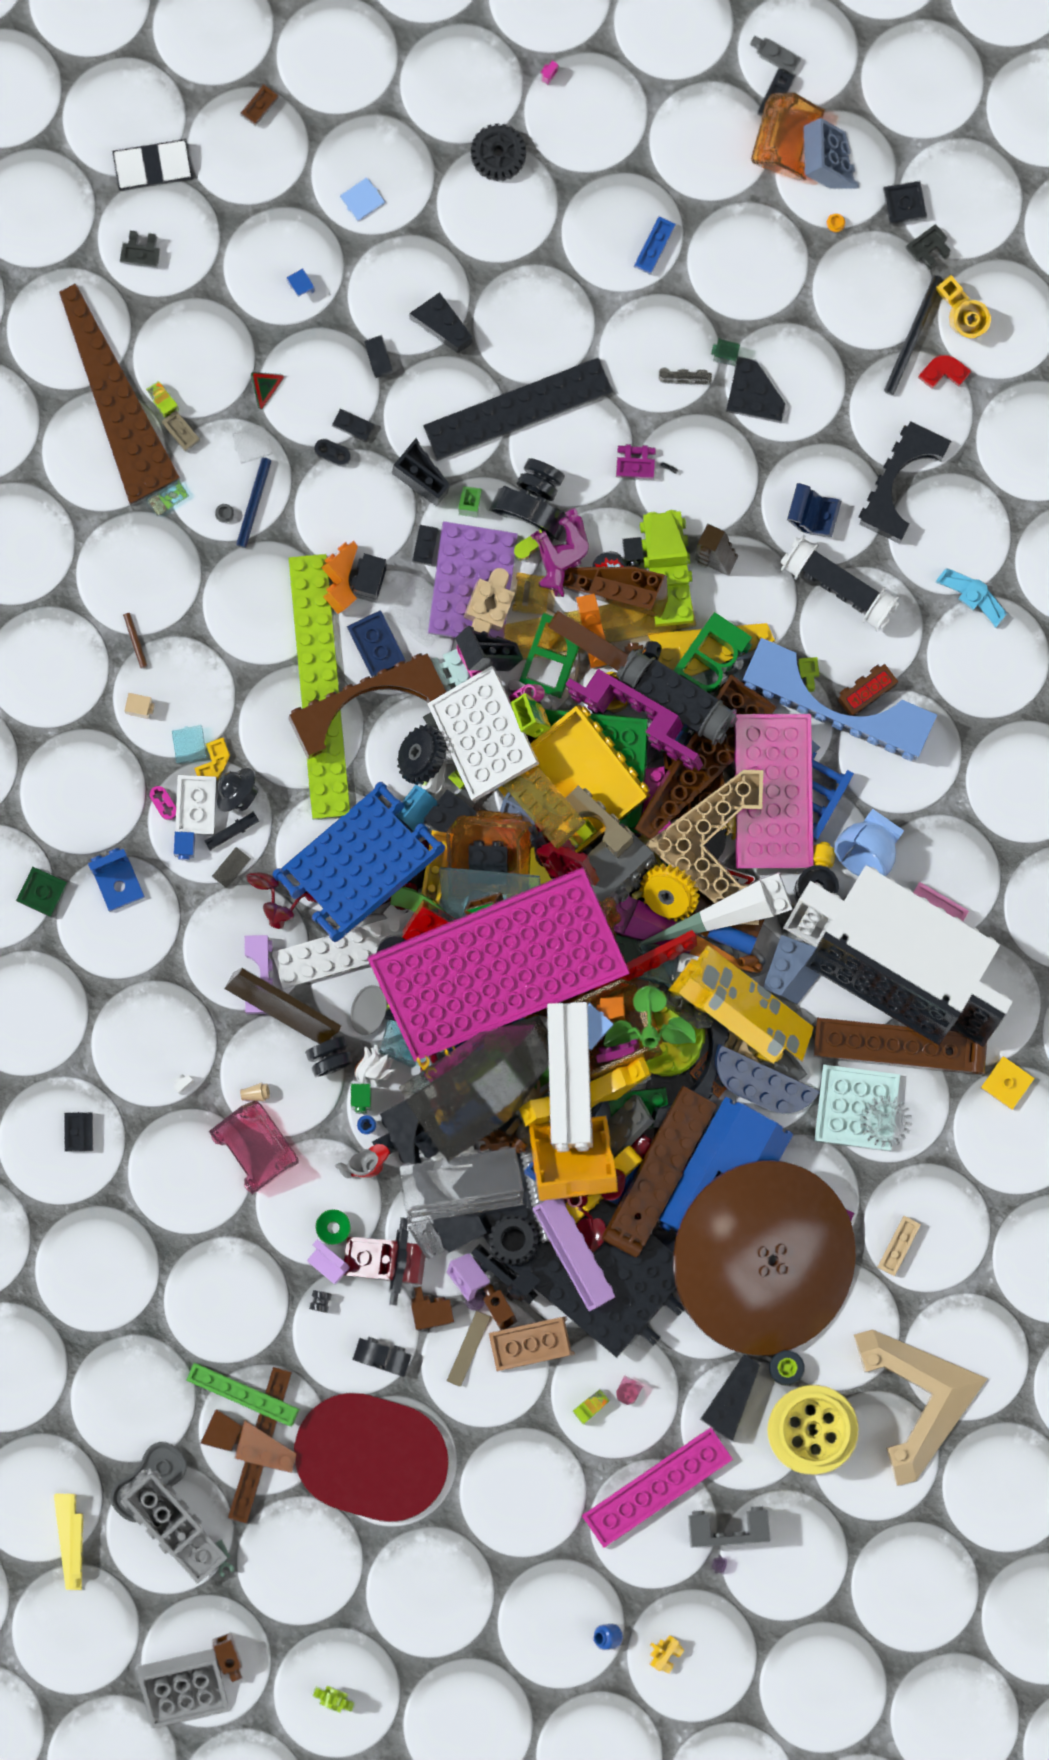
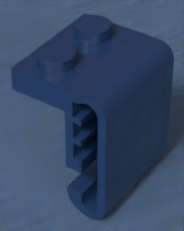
M797 483L787 521L803 533L832 537L841 501L839 499L822 497L815 490H811L810 486Z

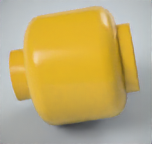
M820 842L814 845L813 866L821 865L831 869L834 866L836 857L834 848L828 842Z

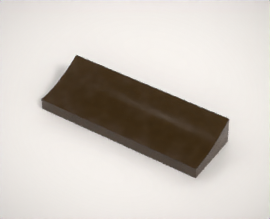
M244 968L233 972L224 988L318 1044L328 1041L339 1032L342 1026Z

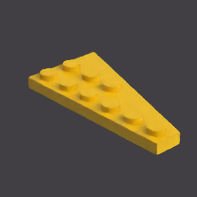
M767 623L736 626L752 636L751 644L753 645L749 652L756 650L761 638L770 642L775 641ZM702 629L650 633L647 636L650 641H656L662 646L659 662L674 670ZM711 637L707 638L699 650L720 664L726 663L733 658L730 650ZM693 658L684 672L693 677L711 668Z

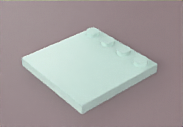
M823 1065L814 1142L891 1151L900 1074Z

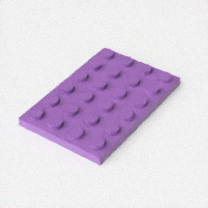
M442 522L427 634L455 638L466 627L472 626L473 621L463 617L475 584L479 579L488 582L491 573L495 569L502 568L508 572L509 580L505 589L510 590L515 558L514 548L517 543L518 533ZM506 618L502 628L499 631L490 628L488 636L504 638Z

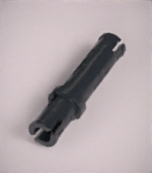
M252 811V813L240 820L236 819L235 823L204 841L209 850L212 851V849L241 832L243 834L247 828L260 821L254 811Z

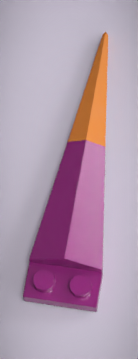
M630 896L624 902H620L615 906L614 912L610 914L607 921L612 932L640 941H644L677 924L672 919L668 920L666 917L658 915L647 904ZM696 935L698 946L694 947L691 951L684 952L699 957L707 945H709L737 968L751 973L755 972L749 966H739L738 959ZM673 939L659 941L651 944L661 946Z

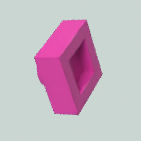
M553 60L549 65L546 64L541 71L542 82L547 85L558 71V64Z

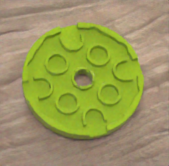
M666 1000L665 1007L661 1011L654 1012L652 1015L651 1025L659 1033L664 1024L668 1025L671 1018H685L692 1024L695 1030V1044L664 1043L661 1035L658 1045L649 1049L643 1046L639 1038L640 1049L633 1055L635 1060L644 1057L650 1073L664 1077L678 1075L688 1070L700 1057V1051L703 1044H705V1028L700 1016L690 1006L676 1000Z

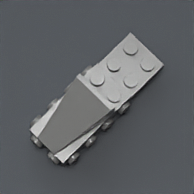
M149 1468L147 1471H141L136 1476L137 1480L132 1484H126L121 1489L122 1493L120 1496L122 1500L120 1503L127 1511L131 1509L134 1512V1519L140 1525L143 1523L148 1528L146 1532L152 1539L156 1538L160 1542L159 1547L165 1554L169 1552L197 1584L200 1583L224 1562L227 1556L201 1528V1520L195 1514L191 1516L187 1511L189 1509L187 1504L182 1499L180 1501L176 1499L174 1495L177 1493L170 1485L166 1487L161 1482L163 1477L157 1470L153 1472Z

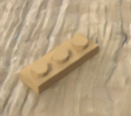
M906 1216L902 1217L877 1266L878 1269L892 1276L896 1275L921 1224Z

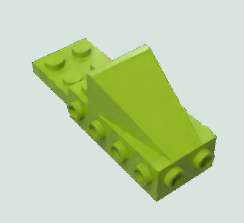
M681 511L649 512L643 515V522H640V532L644 533L645 537L642 540L643 551H646L647 557H644L645 569L648 568V571L667 576L668 602L662 617L654 616L655 627L694 622L689 582H693L692 571H688L687 564H690V553H687L685 548L688 546V537L683 533V529H686L685 517H681Z

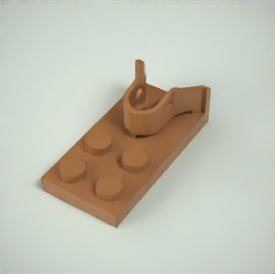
M567 1316L489 1333L496 1371L575 1355V1352L571 1350L565 1322Z

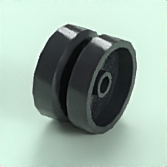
M528 458L523 468L526 473L520 474L516 484L521 489L530 492L533 496L553 501L558 492L555 486L561 485L565 475L557 468L543 461Z
M821 865L811 866L801 873L793 890L794 898L798 903L810 881L820 884L826 891L837 895L839 881L835 873L829 868Z
M344 1036L325 1041L305 1051L309 1062L319 1061L312 1066L315 1078L335 1073L354 1062L350 1052H342L348 1046Z

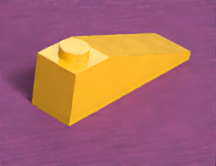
M432 830V836L445 845V850L426 866L421 894L430 897L439 904L451 833Z

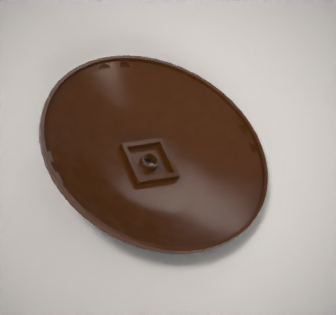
M773 1160L755 1161L736 1166L722 1173L705 1186L693 1200L682 1219L674 1248V1276L681 1302L695 1325L706 1336L725 1348L749 1355H773L784 1350L797 1348L818 1335L832 1321L847 1297L856 1261V1245L852 1224L847 1210L834 1190L824 1180L809 1170L795 1164ZM771 1255H774L776 1257V1261L773 1265H769L768 1259Z

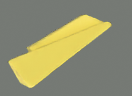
M54 1494L66 1590H82L84 1514H76V1494Z

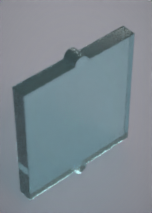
M202 725L185 726L182 729L172 731L177 764L188 761L193 763L194 760L207 758Z

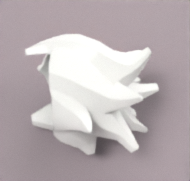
M374 1045V1048H371L372 1054L367 1047H364L365 1055L356 1065L354 1073L358 1082L364 1084L365 1079L369 1078L372 1085L377 1087L379 1080L387 1081L391 1073L394 1072L390 1067L396 1056L388 1058L387 1051H384L381 1056L378 1046Z

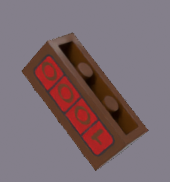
M879 664L870 670V675L867 677L861 676L854 682L855 686L852 688L846 687L839 693L841 696H839L838 702L849 716L857 715L898 684L899 681L886 664H883L881 667Z

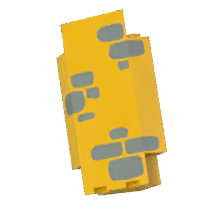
M707 945L697 960L691 959L670 987L669 991L674 995L684 997L699 1010L708 1013L757 1052L754 1055L756 1058L774 1064V1062L781 1059L782 1051L786 1049L803 1062L814 1027L709 945Z

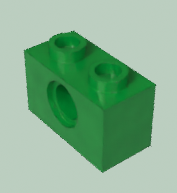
M351 1084L350 1107L352 1110H355L356 1114H367V1110H371V1084Z

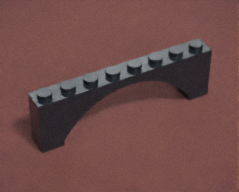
M701 1011L708 1032V1054L703 1071L690 1090L706 1099H710L713 1094V1081L718 1077L715 1065L716 1051L719 1044L724 1046V1043H727L730 1032L708 1013ZM673 1102L660 1108H653L651 1116L654 1122L650 1126L661 1127Z
M421 1092L381 1113V1121L390 1134L392 1144L396 1146L399 1152L398 1156L401 1162L407 1168L408 1177L416 1186L417 1195L422 1198L424 1209L430 1215L433 1227L442 1239V1246L450 1253L492 1232V1226L485 1213L481 1215L473 1214L453 1206L430 1183L423 1167L422 1157H419V1154H421L419 1153L420 1149L414 1142L415 1138L422 1133L425 1120L429 1111L432 1110L426 1093Z

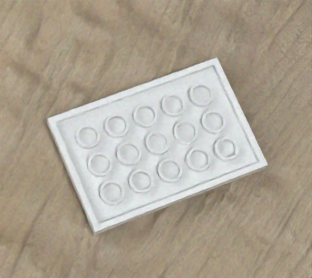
M493 666L428 703L436 724L442 732L441 735L445 736L444 741L467 792L474 802L539 764L526 734L522 733L519 729L509 697Z

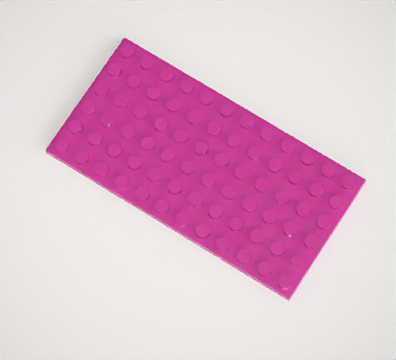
M584 868L570 872L384 949L367 958L414 1061H417V1057L423 1059L425 1055L430 1056L547 1008V1004L559 1003L629 974V969Z

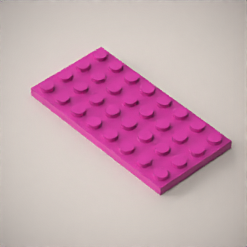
M736 714L738 719L734 725L735 776L743 770H763L762 809H742L736 814V868H809L813 866L811 714Z

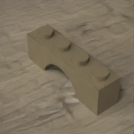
M578 785L562 801L563 807L577 820L584 817H593L601 821L605 826V835L602 839L603 844L618 858L634 843L632 831L626 826L623 828L619 824V819L614 814L609 815L605 811L606 807L600 801H594L591 798L593 795L586 788L582 789Z

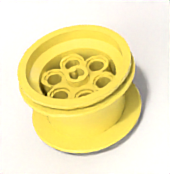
M821 1385L802 1386L785 1394L774 1406L769 1417L767 1429L769 1443L776 1457L788 1468L799 1473L811 1475L830 1472L846 1462L855 1449L859 1431L855 1411L847 1399L837 1391ZM807 1405L815 1407V1414L813 1416H808L805 1413ZM827 1412L833 1415V1421L830 1424L825 1423L823 1420V1415ZM793 1416L800 1420L797 1428H793L789 1424V1420ZM810 1424L815 1425V1430H817L814 1436L809 1435V1430H807ZM828 1432H833L836 1435L834 1443L826 1441L825 1437ZM795 1436H799L802 1439V1445L798 1448L792 1445V1439ZM812 1444L819 1445L820 1453L818 1455H813L810 1452Z

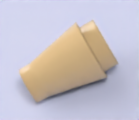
M261 1082L246 1089H241L240 1095L242 1101H265L270 1098V1090L268 1084Z

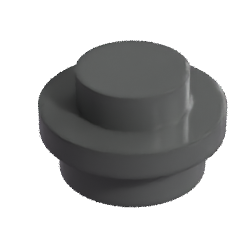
M221 504L216 508L215 516L218 521L227 523L233 519L234 510L228 504Z

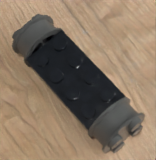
M642 649L632 650L627 657L628 662L625 666H621L616 674L619 677L618 680L678 715L685 727L700 737L705 736L710 739L712 745L722 744L727 736L728 728H732L738 719L736 718L737 710L729 709L723 705L722 700L719 701V699L657 661L656 658L652 657L650 659L642 653Z

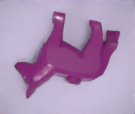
M576 508L565 512L566 517L559 521L560 525H563L566 529V544L553 546L545 531L542 533L536 531L530 535L538 543L542 563L546 570V576L539 581L538 586L553 590L556 597L558 594L564 597L563 582L565 570L569 567L574 568L582 563L581 560L588 554L589 543L582 518L578 516Z

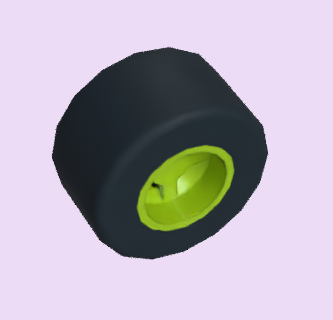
M784 1350L777 1353L771 1359L769 1372L776 1383L790 1386L802 1378L805 1372V1364L798 1353Z

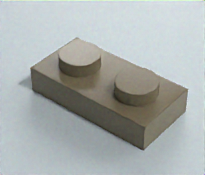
M174 411L162 421L163 426L185 452L200 441L199 437L177 411Z

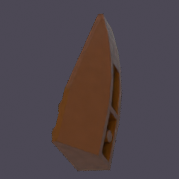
M569 567L565 570L563 588L582 595L595 593L596 600L661 618L668 602L667 576L637 567Z

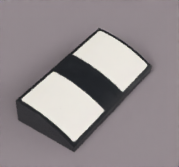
M186 139L112 151L119 191L193 179Z

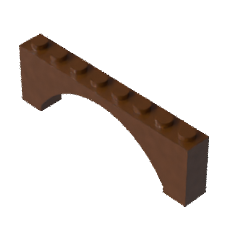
M419 653L406 663L401 661L395 664L393 669H383L375 677H365L355 686L349 684L343 688V691L337 694L335 691L331 692L321 701L318 699L313 700L303 709L301 707L293 709L288 719L307 759H311L326 751L324 742L332 720L344 705L362 694L376 690H397L417 696L428 704L446 693L428 653L424 655Z

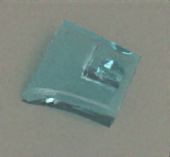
M651 943L640 945L639 957L659 947V945ZM678 956L673 960L666 961L658 968L645 972L642 976L637 977V979L653 982L670 989L675 982Z
M389 1020L386 1024L378 1052L383 1055L388 1054V1057L413 1068L417 1061H414L397 1022Z

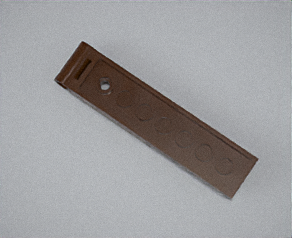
M817 1017L813 1057L890 1064V1066L967 1074H985L987 1042L982 1047L958 1032L949 1031L940 1045H937L906 1026ZM946 1049H951L953 1053L951 1055L947 1054Z
M684 1086L681 1087L605 1229L602 1240L635 1258L640 1254L642 1247L646 1244L679 1182L685 1164L717 1106L715 1103ZM636 1213H639L638 1219H635Z

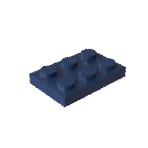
M381 610L347 626L371 678L377 676V673L387 668L390 670L394 668L395 664L401 661L406 662Z

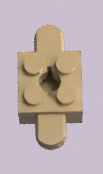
M502 568L495 569L491 573L488 582L479 579L475 584L463 618L473 621L472 627L477 632L485 631L489 634L490 628L499 631L504 624L515 592L505 589L509 580V574Z

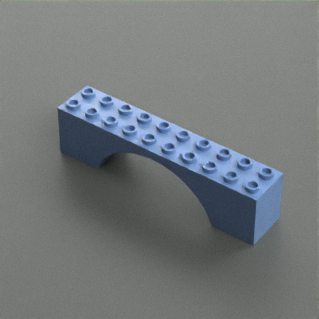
M763 638L760 639L742 680V683L745 684L744 686L754 691L762 692V696L772 700L774 697L780 700L779 703L783 706L790 708V705H792L801 714L810 713L815 716L814 719L822 723L828 721L832 723V727L841 731L843 728L849 730L850 735L856 738H860V736L867 738V742L874 746L878 744L885 746L884 750L895 754V752L903 754L902 758L908 761L918 759L937 717L936 714L905 700H901L895 706L882 713L870 716H848L832 711L819 703L805 687L798 671L796 653Z

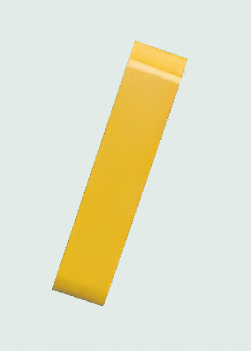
M631 1146L626 1147L613 1159L615 1168L622 1170L625 1173V1178L643 1161ZM601 1193L588 1196V1202L583 1209L589 1212L603 1199ZM568 1202L565 1204L567 1211L574 1218L575 1224L585 1216L584 1213L578 1211V1207H571Z

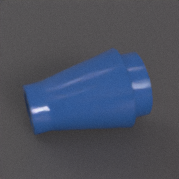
M364 1115L359 1118L357 1128L362 1134H371L376 1129V1121L373 1117ZM369 1123L371 1127L364 1129V1124Z

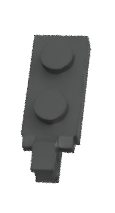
M754 36L751 40L750 45L757 49L756 53L759 54V57L783 69L788 74L794 72L801 60V57L770 39L764 38L763 40Z

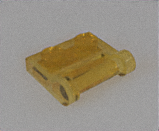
M516 573V580L518 581L515 604L512 606V611L538 615L546 613L549 589L538 586L539 581L545 576ZM525 581L531 582L528 606L522 605Z

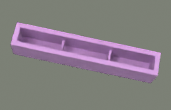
M562 1198L546 1200L533 1207L535 1215L587 1309L591 1311L614 1298L615 1295L611 1285L607 1283L602 1269L597 1265L593 1252L588 1249L584 1236L579 1232L574 1218L566 1209L564 1200Z

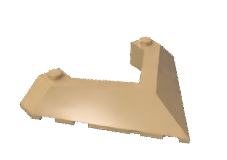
M763 770L741 771L645 844L667 864H671L674 868L678 866L680 870H685L687 875H691V880L696 882L694 886L699 888V891L714 903L750 884H740L704 845L742 809H762ZM759 920L741 924L759 925Z
M875 1330L854 1334L864 1372L883 1367L931 1394L906 1442L886 1448L897 1486L916 1481L988 1378Z

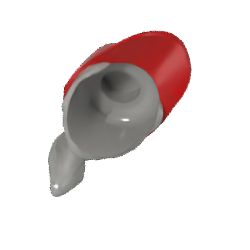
M376 1144L353 1155L347 1165L341 1162L336 1164L335 1167L340 1170L345 1178L355 1176L371 1178L381 1173L383 1162L388 1158L390 1150L383 1144Z

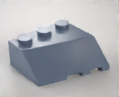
M822 118L805 125V175L829 189L859 188L858 181H854L853 172H855L854 165L850 163L848 157L851 152L846 132Z
M781 935L763 988L775 997L798 1004L820 976L817 972L806 967L816 947Z

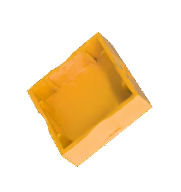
M606 1116L591 1118L593 1148H589V1151H577V1148H570L569 1152H557V1149H554L551 1144V1123L529 1126L539 1201L617 1191L616 1172L610 1149V1135Z

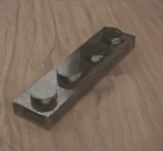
M660 985L655 987L665 994V1007L697 1029L712 1027L713 1020L707 1017L705 1012L697 1010L693 1004L684 1001L681 996L673 994L667 986Z

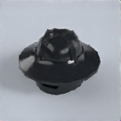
M243 768L237 772L230 771L220 777L217 806L221 811L227 812L237 809L240 812L248 809L258 793V788L254 785L256 776L252 769Z

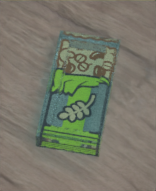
M178 479L148 498L147 501L156 515L159 516L189 497V494Z

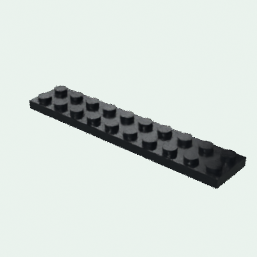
M599 357L427 423L423 427L437 461L609 395L613 391Z

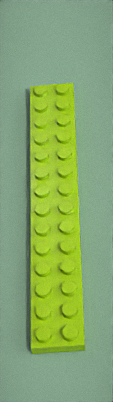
M326 554L288 557L302 709L307 707L308 703L318 699L321 701L325 699V696L331 692L339 693L332 610L329 603L323 597L328 592L326 589L329 587L328 575L321 568L326 564L324 561L327 558ZM341 710L336 714L328 728L324 742L326 751L311 759H307L312 820L342 817L350 810Z

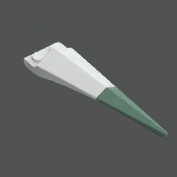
M780 872L761 878L721 901L642 941L640 945L677 938L691 930L696 934L769 918L792 910L793 907Z

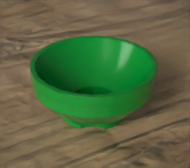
M331 1209L320 1214L317 1218L315 1229L320 1240L330 1245H336L347 1239L351 1230V1224L345 1213ZM331 1222L339 1224V1231L332 1234L328 1231V1225Z

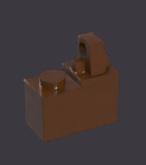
M421 1286L414 1287L415 1298H411V1308L416 1331L454 1323L450 1299L446 1300L445 1297L435 1298L434 1302L431 1303L428 1295L423 1296Z

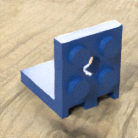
M113 849L109 851V855L104 857L102 855L96 856L88 863L109 912L145 898L124 849ZM117 882L125 884L123 891L117 892L114 889Z

